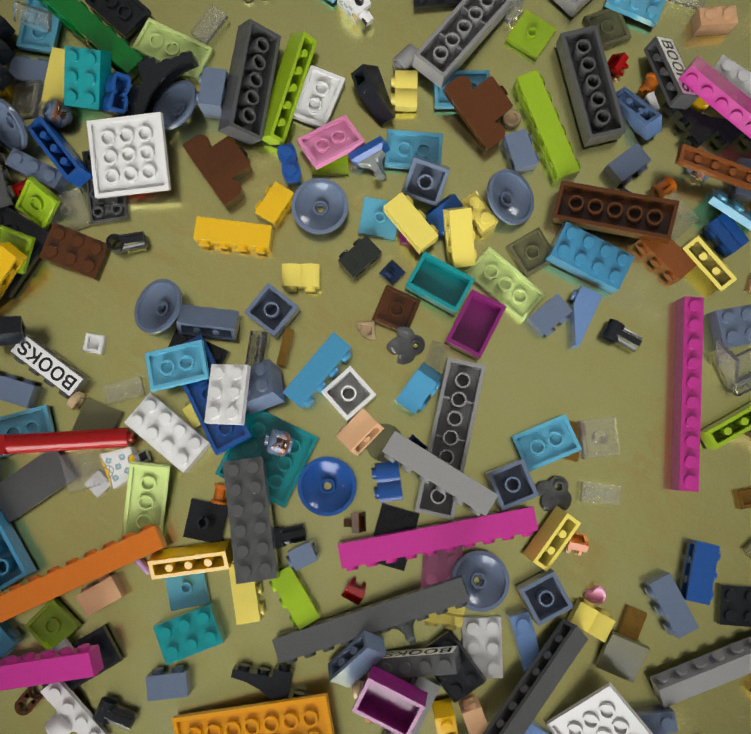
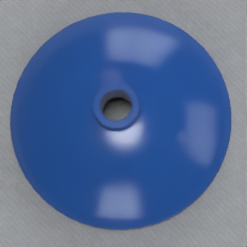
M334 457L317 458L308 463L302 470L298 479V494L301 502L309 511L320 516L337 515L347 509L352 503L356 494V479L351 468L342 460ZM326 482L331 483V489H325L324 484Z

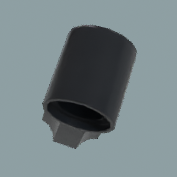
M144 231L122 235L111 234L106 239V245L114 254L121 255L127 251L146 249L147 241ZM121 241L119 247L113 248L114 242Z
M609 319L601 334L604 340L614 344L617 343L632 352L638 349L643 338L626 329L623 323L615 319Z
M304 523L288 527H274L276 548L307 540Z
M102 697L93 719L98 723H111L129 731L135 722L137 712L118 705V701L111 697Z

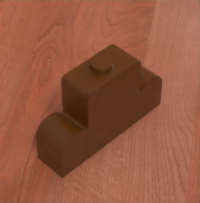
M459 76L445 86L442 92L485 152H487L504 138V126L495 123V121L506 114L513 107V104L507 97L506 89L502 85L499 86L493 76L488 77L473 90L471 89L472 83L470 79L466 76Z
M198 134L182 144L187 154L227 210L244 198V190L238 181L250 174L253 169L246 158L248 154L243 146L238 147L230 136L225 137L212 146L208 137L203 134Z

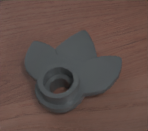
M398 327L399 337L392 339L387 344V347L393 353L398 354V364H407L414 360L416 354L424 350L425 341L421 336L415 335L411 328ZM414 342L419 343V346L417 348H414L412 346Z
M554 476L550 481H541L537 484L536 490L542 496L541 505L544 511H551L556 506H560L563 510L569 508L572 496L568 491V482L564 477ZM560 483L562 484V487L560 489H556L555 485Z

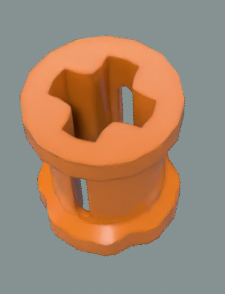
M653 72L647 73L644 84L638 89L639 94L643 97L647 93L655 91L657 85H659Z
M668 175L657 185L651 186L653 196L664 198L665 194L677 189L676 182Z
M214 483L216 488L213 499L210 502L227 506L225 484Z

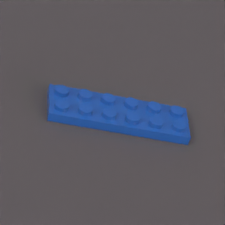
M200 334L185 343L201 339L204 341L210 373L211 364L217 363L203 335ZM209 379L182 385L215 455H219L252 437L246 422L244 425L204 423Z

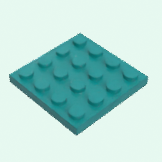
M263 410L251 415L246 412L245 422L252 437L227 450L215 474L224 478L222 462L262 456L266 459L270 500L285 508L319 437ZM272 429L289 432L291 438H293L290 453H286L283 457L267 453L266 446L263 445L265 434H270Z

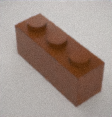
M639 239L634 243L638 251L646 255L650 259L651 264L659 268L664 273V277L670 282L676 283L680 281L697 265L672 239H670L669 244Z

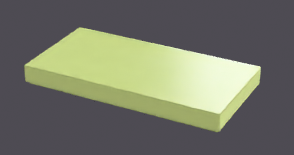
M149 17L132 46V49L139 51L142 56L146 58L155 57L158 62H162L166 58L179 56L183 52L192 51L198 60L199 66L185 72L183 76L197 83L200 74L203 73L204 66L207 67L215 52L214 48Z
M490 246L475 261V265L465 272V274L475 278L473 283L490 298L507 306L505 311L520 324L546 296L542 290Z
M130 461L122 536L133 532L135 535L141 532V527L152 523V526L159 525L163 534L171 465Z

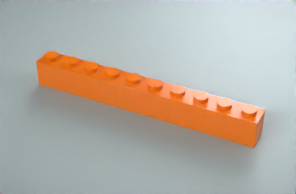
M152 523L141 527V532L135 535L133 532L122 536L123 540L115 543V540L104 544V549L98 552L96 549L84 553L85 558L80 560L77 557L65 562L67 566L59 568V566L47 570L48 574L43 577L38 574L29 578V583L23 586L21 583L9 587L10 592L3 594L1 591L0 623L168 547L159 525L152 526Z

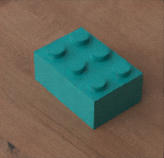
M65 46L64 105L102 110V100L106 94L105 80L111 73L112 52Z
M424 251L409 277L405 289L455 316L475 278Z
M214 601L160 621L153 626L166 665L222 644L227 639Z

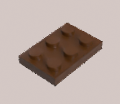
M53 222L39 258L96 280L108 247L105 242Z

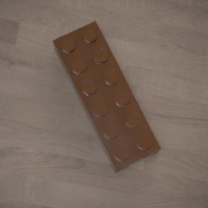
M561 180L552 218L553 223L564 224L569 222L579 228L669 244L680 201Z

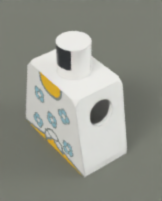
M370 0L336 1L354 23L361 19L368 26L373 22L374 17L369 12L371 7Z
M127 447L99 455L112 489L121 488L128 483L130 461L147 462L151 460L147 450L137 453L135 447Z

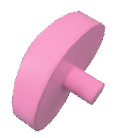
M595 586L592 590H587L585 592L586 600L594 604H603L606 599L605 589L601 586Z

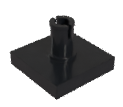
M192 498L183 537L210 543L223 541L228 521V507Z

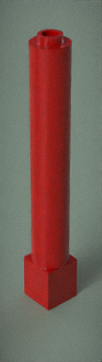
M129 427L0 435V455L129 447L130 443L134 441L133 431H130Z

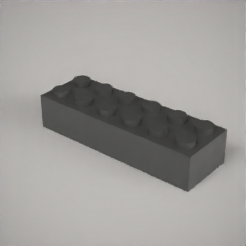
M248 19L238 26L218 128L219 132L248 145L262 141L281 41L279 34L252 19Z
M597 25L560 33L556 47L584 147L620 139L625 133L626 127Z
M261 456L222 462L236 584L278 578L280 574L266 459Z

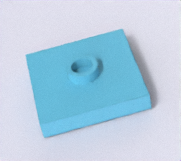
M364 197L358 230L359 235L395 241L397 227L383 212L384 205L389 201Z
M206 573L165 578L171 611L211 602Z

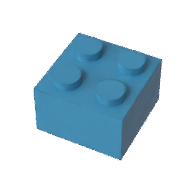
M423 362L395 401L413 414L418 409L422 411L431 399L429 394L433 396L442 384L440 381L442 375Z

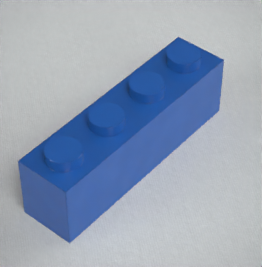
M39 115L27 127V130L68 182L81 188L92 177L90 170L65 138L45 118Z

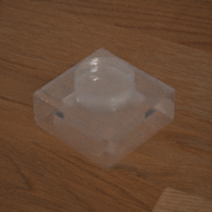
M516 0L508 9L504 21L509 25L514 19L517 21L522 15L524 4L522 0Z

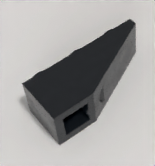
M362 64L351 73L356 91L379 124L384 126L396 116L379 67Z

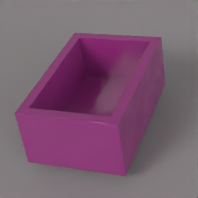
M472 289L444 344L479 360L507 306Z
M372 665L356 696L352 711L395 734H411L426 706L428 693Z

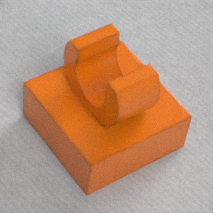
M575 532L567 543V553L570 554L572 549L577 550L578 556L582 552H587L589 548L587 534Z

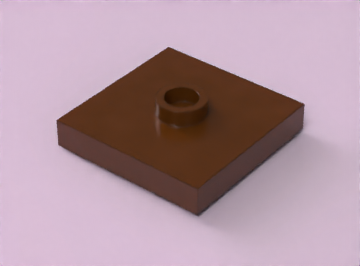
M386 285L371 320L397 331L398 327L410 328L421 300Z

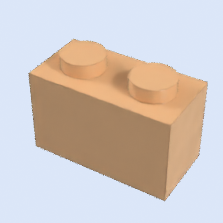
M736 5L702 7L691 18L693 36L729 34L738 24Z
M362 408L347 425L340 429L336 437L352 453L358 456L384 427Z
M117 573L112 576L110 574L104 575L98 579V584L93 586L90 583L80 589L82 593L78 594L76 598L86 617L127 595Z
M467 695L458 704L469 734H483L488 727V723L477 695Z

